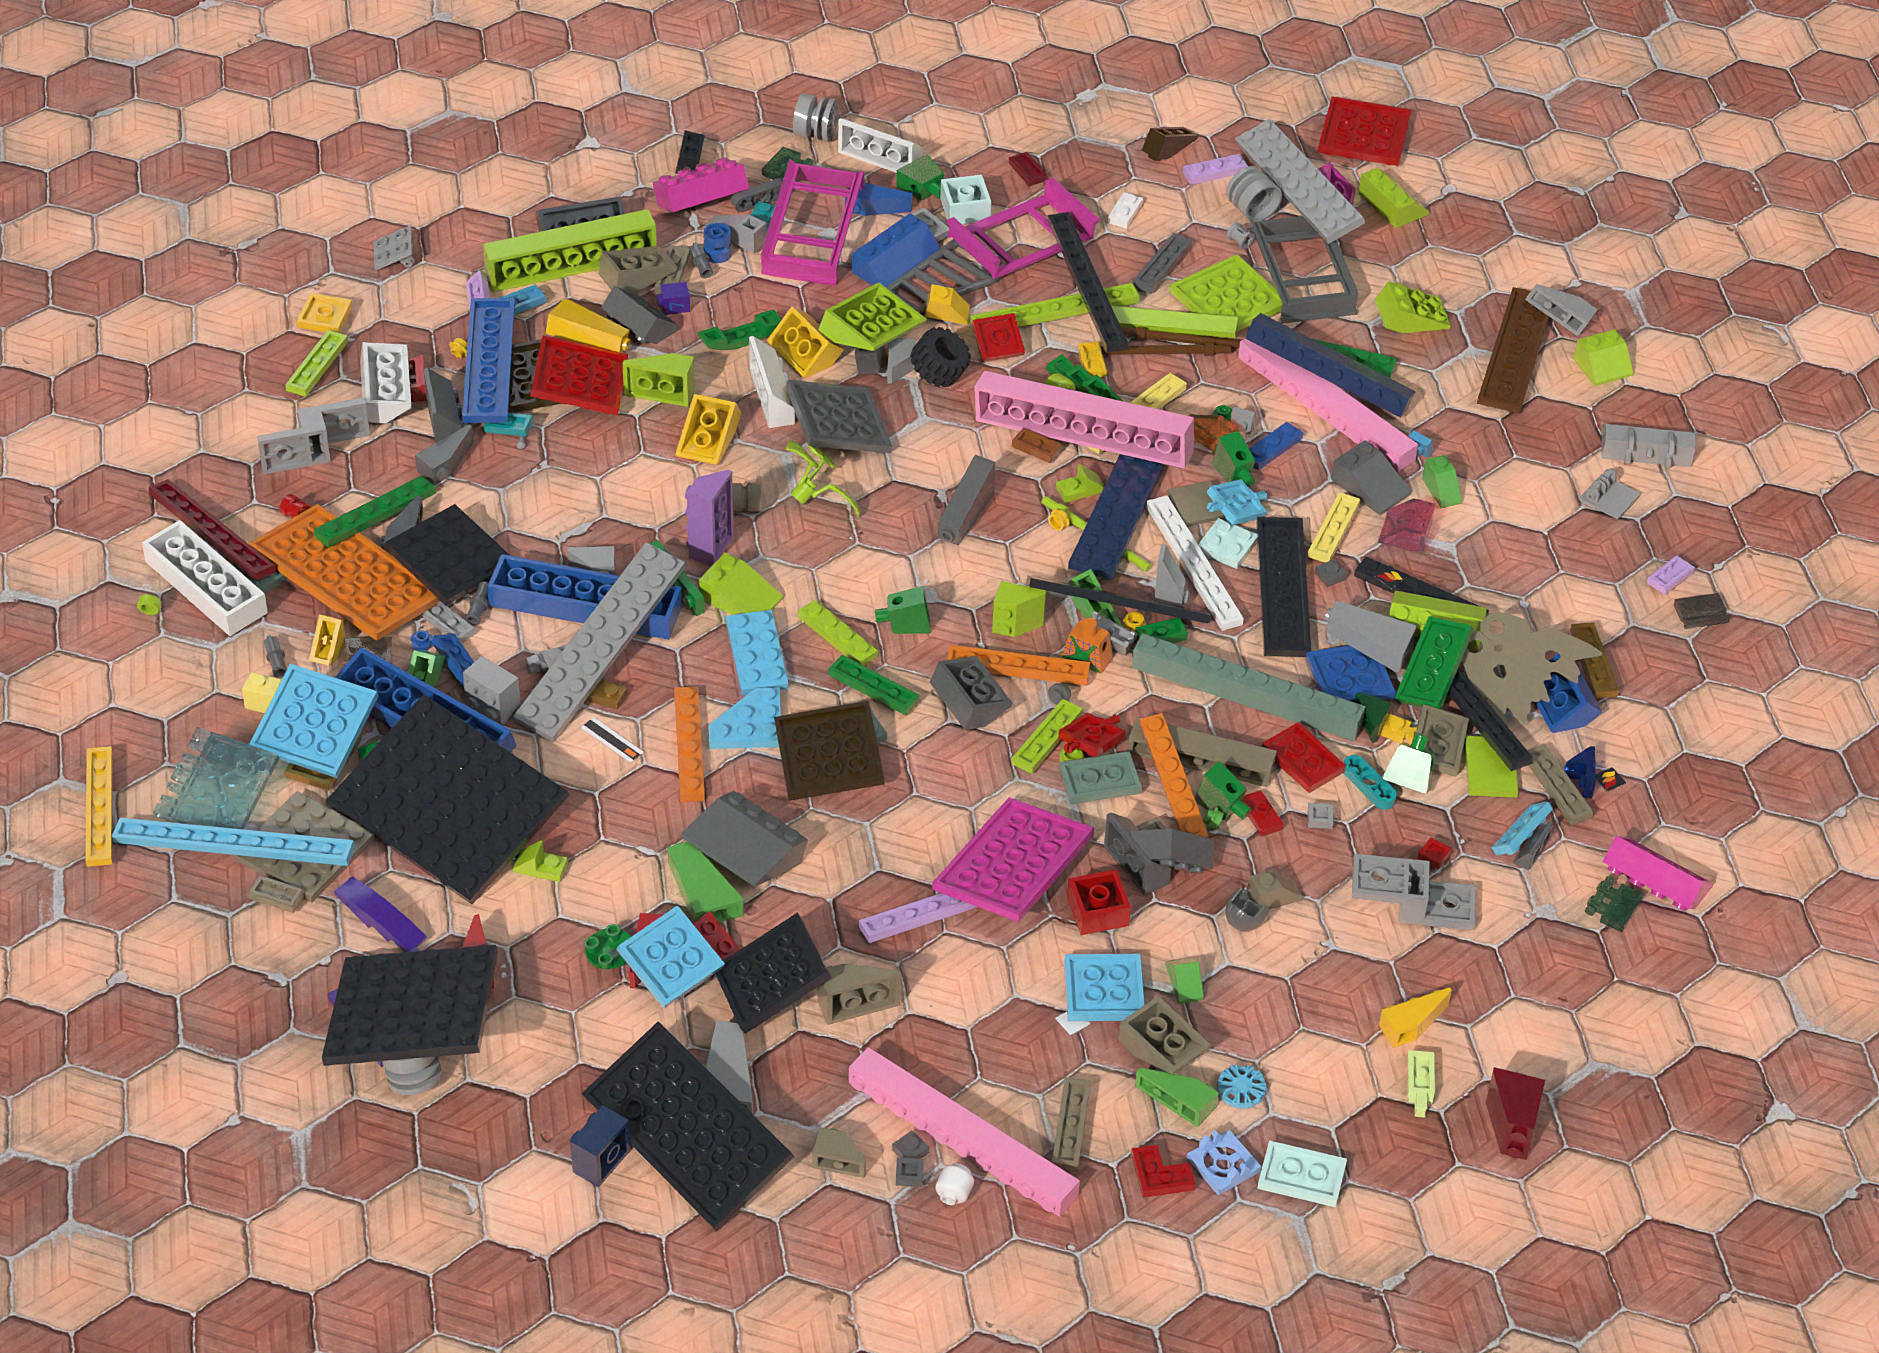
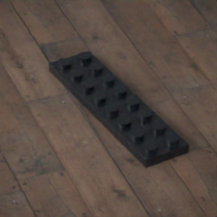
M1257 517L1264 656L1306 657V652H1311L1303 519Z

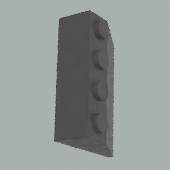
M734 790L717 798L680 836L754 887L801 864L808 839L799 834L797 830L782 823L780 819L773 817L760 806L752 803Z

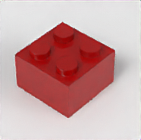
M1116 869L1068 878L1067 899L1080 935L1129 926L1131 906Z

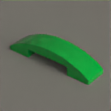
M772 309L756 314L754 322L721 331L716 326L699 331L698 336L710 349H738L748 346L749 337L751 336L759 340L770 336L782 319Z

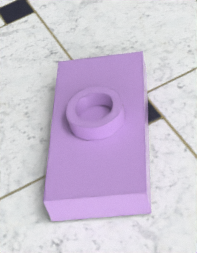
M1676 555L1649 576L1647 583L1666 595L1694 572L1695 567Z

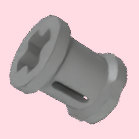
M1238 222L1229 227L1226 235L1228 239L1239 243V247L1242 249H1247L1255 238L1252 232L1244 230Z

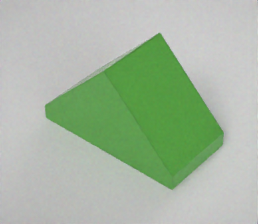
M1192 958L1166 961L1165 966L1178 1004L1203 1000L1199 961Z

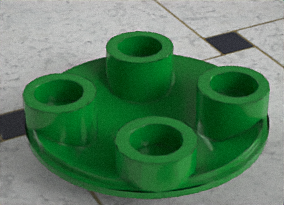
M610 924L606 929L597 931L584 941L585 956L589 963L597 968H619L627 962L619 954L617 947L632 936L620 929L618 925Z

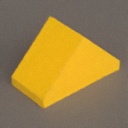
M319 614L309 661L333 666L346 644L343 620Z

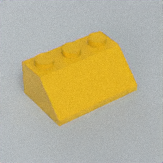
M793 306L767 339L804 378L832 367L844 350L838 343H834L818 330L820 325L808 313Z

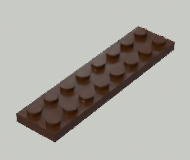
M1512 288L1477 404L1519 414L1521 412L1549 320L1548 315L1525 300L1531 292L1529 290Z

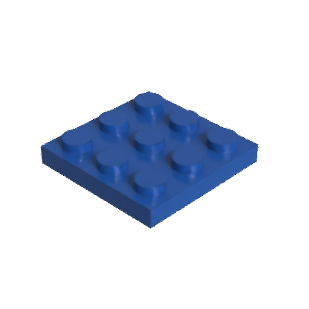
M1350 645L1306 652V661L1320 692L1351 702H1355L1356 693L1359 692L1383 701L1395 699L1396 692L1384 665Z

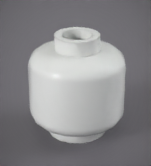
M957 1163L943 1168L935 1189L942 1202L948 1205L960 1204L968 1199L974 1185V1178L966 1166Z

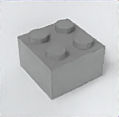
M481 656L463 672L465 698L468 707L502 726L513 718L514 714L521 707L518 677L484 656Z

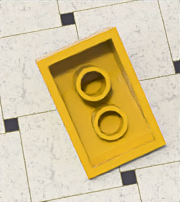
M694 394L675 456L719 465L736 433L742 412L737 403Z

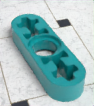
M1358 755L1347 756L1344 760L1346 769L1343 774L1376 807L1383 810L1394 807L1397 795L1395 789L1386 780L1382 779L1362 757ZM1366 779H1371L1375 781L1376 784L1367 785L1363 781Z

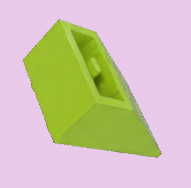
M1388 281L1374 299L1384 326L1387 329L1399 333L1450 329L1451 327L1442 305V300L1436 295H1429L1418 289L1414 290L1400 283L1396 284Z

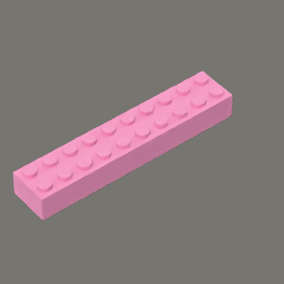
M988 371L983 372L974 386L976 421L1018 431H1021L1024 427L1044 437L1184 469L1194 453V417Z

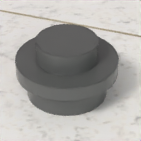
M1055 683L1049 688L1048 695L1050 700L1057 705L1062 699L1070 701L1071 690L1064 683Z

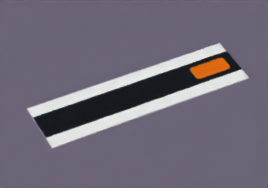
M595 717L580 727L630 763L643 753L642 750Z

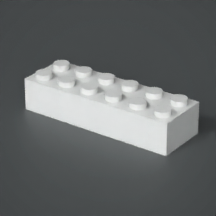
M177 521L142 542L145 562L229 636L268 613L265 593L182 521Z

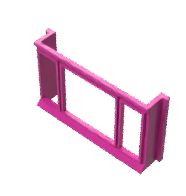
M789 159L761 252V274L836 286L838 281L837 266L859 189L864 190L865 186L864 172L856 173L797 164ZM796 180H802V181H808V182H815V183H821V184L841 186V187L850 188V190L840 189V188H833V187H827V186H820V185H814V184H807V183H801V182H795V181H796ZM793 189L848 197L835 241L780 233ZM778 240L833 249L829 262L774 254Z
M1052 177L1046 180L1044 195L967 226H963L955 217L947 219V224L949 225L948 238L952 237L992 274L993 279H996L1057 254L1061 250L1057 243L1015 261L983 230L1029 213L1054 236L1048 220L1036 210L1050 204L1058 213L1069 212L1075 228L1081 233L1079 236L1083 243L1093 239L1095 225L1099 223V218ZM973 234H976L984 243H986V244H987L998 256H1000L1007 264H1006V265H1003V266H1001V267H999L1000 259H999L998 257H996V256H995L984 244H982Z

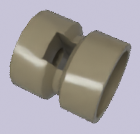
M732 483L733 512H742L744 508L748 512H761V483H748L746 487L742 483Z

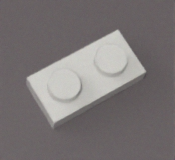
M1124 192L1109 214L1108 223L1127 229L1143 205V198Z

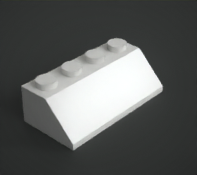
M842 118L839 119L838 153L896 173L901 167L923 157V147L915 143Z
M754 336L749 337L750 372L768 428L795 424L796 412L785 387L788 377L786 372H782V358H778L776 350Z
M363 342L360 360L362 398L365 397L368 422L388 423L411 408L407 345Z

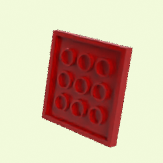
M1331 96L1318 145V153L1399 166L1412 110Z
M542 335L530 396L618 416L624 384L622 363L624 360H628L629 354Z

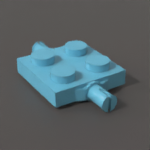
M1242 479L1210 486L1206 492L1213 500V502L1207 505L1209 512L1220 510L1232 525L1257 520V517H1264L1267 513L1260 503L1261 500L1267 499V493L1265 491L1253 492Z

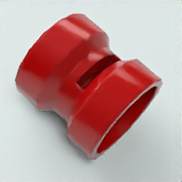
M289 494L282 500L279 511L284 516L291 517L292 519L311 508V506L304 501H300L299 497L294 494Z

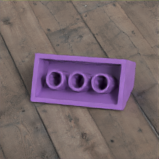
M731 470L697 477L693 484L689 485L686 489L687 507L685 514L688 516L686 531L688 532L687 548H689V558L713 565L734 537Z

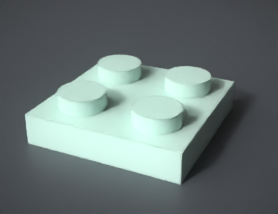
M1218 518L1198 546L1205 556L1238 569L1256 545L1258 536L1251 531Z

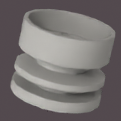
M802 93L799 96L794 113V135L809 138L814 130L816 140L822 138L823 141L830 142L838 122V100L831 98L828 101V98L822 97L818 104L817 96Z
M1248 166L1241 169L1232 177L1226 188L1227 199L1249 221L1254 220V222L1263 221L1270 217L1277 210L1282 199L1280 188L1273 181L1269 180L1268 176L1256 166Z
M438 1056L382 1061L389 1087L392 1091L401 1095L423 1093L434 1087L442 1076V1068Z

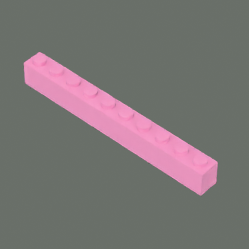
M1247 339L1240 341L1239 359L1287 392L1291 397H1294L1305 407L1312 410L1323 420L1330 423L1338 431L1348 436L1355 443L1359 444L1366 440L1380 450L1396 472H1399L1416 460L1418 444L1335 384Z
M869 1047L849 1066V1083L856 1090L868 1094L875 1102L885 1105L897 1116L904 1117L913 1123L917 1129L926 1131L939 1143L948 1145L961 1157L968 1158L976 1163L980 1169L998 1177L1002 1183L1009 1184L1017 1189L1024 1197L1031 1198L1039 1203L1044 1210L1053 1212L1060 1217L1078 1197L1080 1180Z

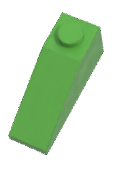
M1091 569L1071 578L1068 584L1103 591ZM1070 596L1077 609L1085 618H1092L1093 612L1097 611L1103 617L1123 627L1111 604Z
M1145 1068L1137 1070L1135 1087L1196 1127H1199L1217 1107L1219 1092L1211 1085L1205 1084L1197 1078L1172 1075Z

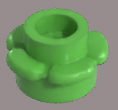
M1218 807L1207 811L1203 820L1207 824L1206 829L1211 828L1216 831L1224 814L1218 810Z

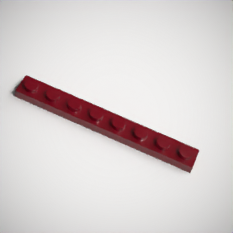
M167 479L149 487L150 496L255 581L275 573V565L170 480Z

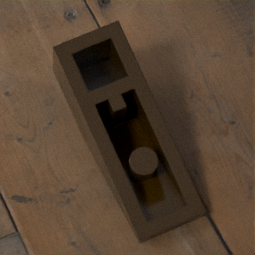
M1183 126L1150 128L1142 151L1147 153L1148 158L1154 161L1169 159L1197 140L1199 135Z

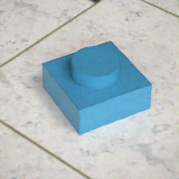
M1413 430L1409 438L1418 444L1417 455L1429 458L1433 453L1432 440Z

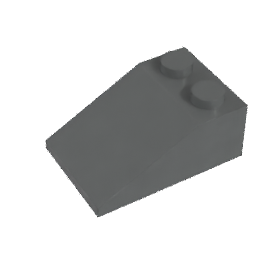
M1366 440L1334 460L1331 480L1354 497L1359 498L1362 503L1379 515H1382L1411 495V490L1383 453Z

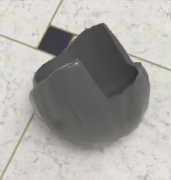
M1241 887L1229 898L1225 909L1228 923L1241 932H1249L1258 928L1264 922L1269 912V908L1265 904L1261 907L1247 899Z

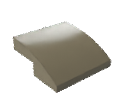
M1210 480L1167 490L1169 499L1187 527L1216 521L1218 518L1225 519L1224 514L1220 510L1209 512L1207 509L1208 503L1213 502L1206 493L1209 487L1213 486Z

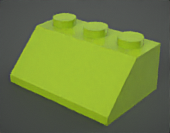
M1377 167L1361 174L1359 194L1395 228L1429 215V210L1392 176Z

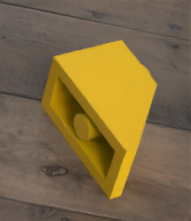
M932 284L927 298L925 317L967 325L970 305L953 288Z

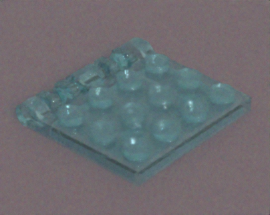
M197 727L192 735L193 739L190 740L188 746L195 751L201 752L200 756L184 752L181 759L189 764L178 762L171 776V779L177 783L169 781L166 787L171 792L179 794V797L176 799L162 794L159 800L162 804H156L153 814L162 819L172 820L181 824L244 830L280 758L278 754Z

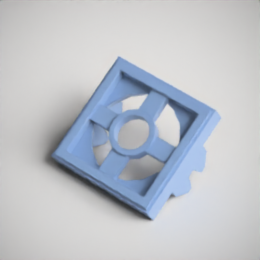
M1214 1130L1210 1138L1205 1135L1199 1143V1147L1187 1153V1160L1218 1196L1261 1172V1165L1230 1130L1221 1135ZM1229 1147L1236 1152L1228 1156L1220 1154L1216 1148ZM1207 1153L1214 1159L1213 1165L1208 1168L1204 1164V1158ZM1243 1159V1162L1240 1164L1239 1169L1237 1170L1234 1167V1163ZM1219 1160H1227L1230 1162L1231 1167L1226 1170L1220 1169L1216 1163ZM1219 1173L1221 1175H1227V1177H1219L1215 1174Z

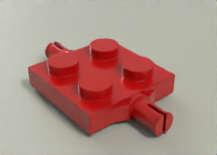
M1087 712L1061 728L1058 738L1067 742L1064 745V751L1068 752V754L1076 749H1081L1091 756L1098 757L1125 740L1126 731L1116 726L1121 721L1119 715L1113 714L1111 717L1104 719Z

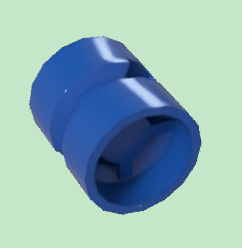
M722 223L707 225L704 228L703 237L704 252L709 256V262H726L731 257L730 228Z

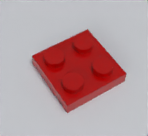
M1014 313L972 321L971 324L982 362L1024 355L1025 349Z

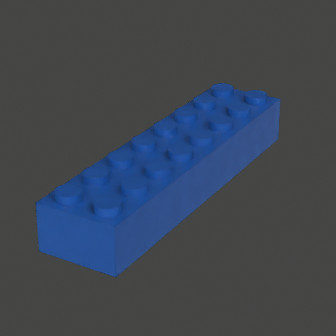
M501 554L487 586L489 606L584 624L620 576ZM670 587L636 634L670 639L682 608L681 587Z
M362 647L335 677L377 691L379 696L369 715L392 728L418 699L425 694L509 752H512L517 746L511 730Z

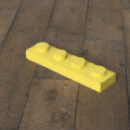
M1338 493L1308 551L1309 558L1322 562H1328L1333 558L1360 505L1359 498Z

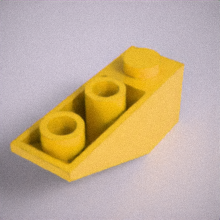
M1451 988L1436 990L1428 995L1419 998L1414 997L1407 1002L1390 1005L1382 1009L1379 1026L1392 1048L1414 1042L1449 1006Z

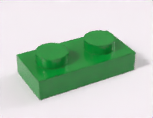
M1180 618L1147 624L1135 629L1138 640L1142 633L1171 643L1187 640L1188 636Z

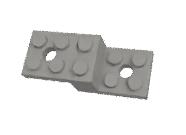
M365 397L297 409L300 428L257 436L263 475L331 462L329 443L370 436ZM343 419H350V420H349L348 422H346V423H341V422H340V421H342ZM282 449H287L284 453H278Z
M1354 854L1353 899L1399 903L1398 923L1474 930L1475 885L1429 881V861ZM1373 876H1380V877H1382L1384 880H1382V881H1376V880H1374L1372 877H1373ZM1444 903H1452L1455 907L1448 908Z

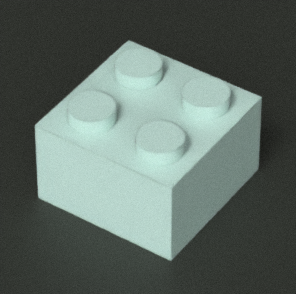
M982 175L941 179L940 199L947 219L955 217L961 224H967L991 216V199Z

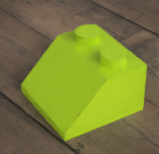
M1616 329L1577 340L1574 360L1594 386L1633 376L1627 344Z
M1001 581L994 599L992 633L1017 637L1042 627L1045 619L1046 590Z

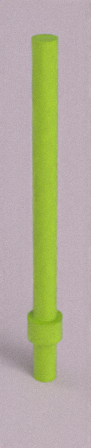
M1048 496L1042 499L1041 503L1051 510L1065 511L1069 516L1070 522L1084 530L1087 522L1069 511V507L1062 503L1058 504ZM1126 549L1123 555L1124 558L1145 572L1151 569L1152 565L1129 549Z

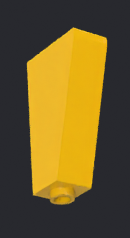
M564 298L548 315L546 334L567 341L620 353L627 351L629 348L628 329L569 299Z

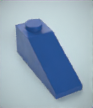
M865 183L864 190L859 189L853 213L868 216L911 212L913 193Z

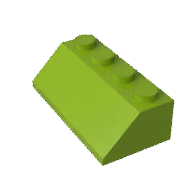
M1395 590L1389 617L1416 625L1414 640H1419L1429 616L1471 625L1474 631H1480V623L1485 619L1487 608ZM1470 641L1468 650L1478 652L1480 641Z

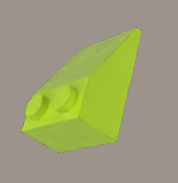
M670 353L623 361L624 396L685 407L689 406L695 391L694 357Z
M726 552L699 579V591L704 596V602L731 615L767 610L773 611L783 600V595L745 561Z

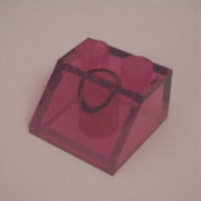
M1413 498L1390 508L1378 543L1423 553L1433 522L1436 504Z

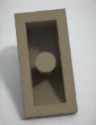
M1275 870L1265 871L1249 877L1247 896L1261 907L1265 904L1270 910L1303 900V896L1294 880Z
M819 1128L812 1152V1168L864 1178L866 1158L848 1134L834 1128Z

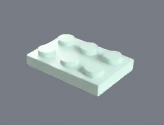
M1269 1141L1257 1189L1336 1207L1347 1159Z

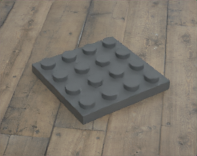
M788 380L785 387L808 446L890 453L893 446L869 388Z

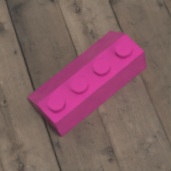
M1616 836L1603 860V863L1609 865L1607 868L1609 871L1619 876L1622 873L1628 875L1631 883L1639 887L1646 885L1652 888L1650 893L1661 899H1664L1666 896L1674 900L1672 905L1683 911H1686L1687 908L1696 909L1714 885L1709 880L1629 837Z

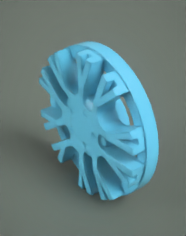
M1237 1064L1235 1066L1231 1065L1229 1069H1224L1217 1083V1091L1220 1098L1235 1108L1245 1109L1258 1105L1266 1093V1083L1263 1074L1259 1070L1255 1071L1254 1067H1249L1250 1065L1243 1067L1237 1066ZM1225 1078H1227V1079L1230 1080V1082L1223 1081V1080H1224ZM1231 1093L1235 1095L1233 1100L1227 1097ZM1249 1095H1254L1256 1099L1251 1101ZM1240 1098H1244V1103L1240 1102Z

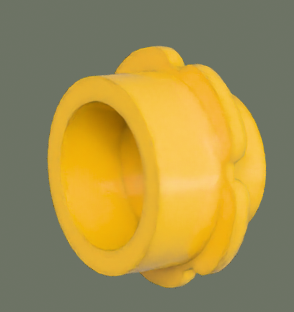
M456 338L454 342L449 344L450 352L458 358L462 356L467 357L468 343L463 339Z
M1052 510L1048 518L1050 526L1057 531L1068 527L1070 524L1068 514L1063 510Z
M1130 612L1123 620V627L1129 631L1135 632L1136 627L1146 625L1143 615L1139 612Z

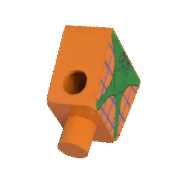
M1093 618L1078 621L1068 636L1062 658L1090 662V670L1102 674L1112 661L1110 633L1098 627L1097 621Z

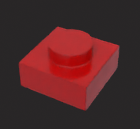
M1430 837L1419 851L1417 859L1429 861V865L1439 870L1451 855L1452 848Z

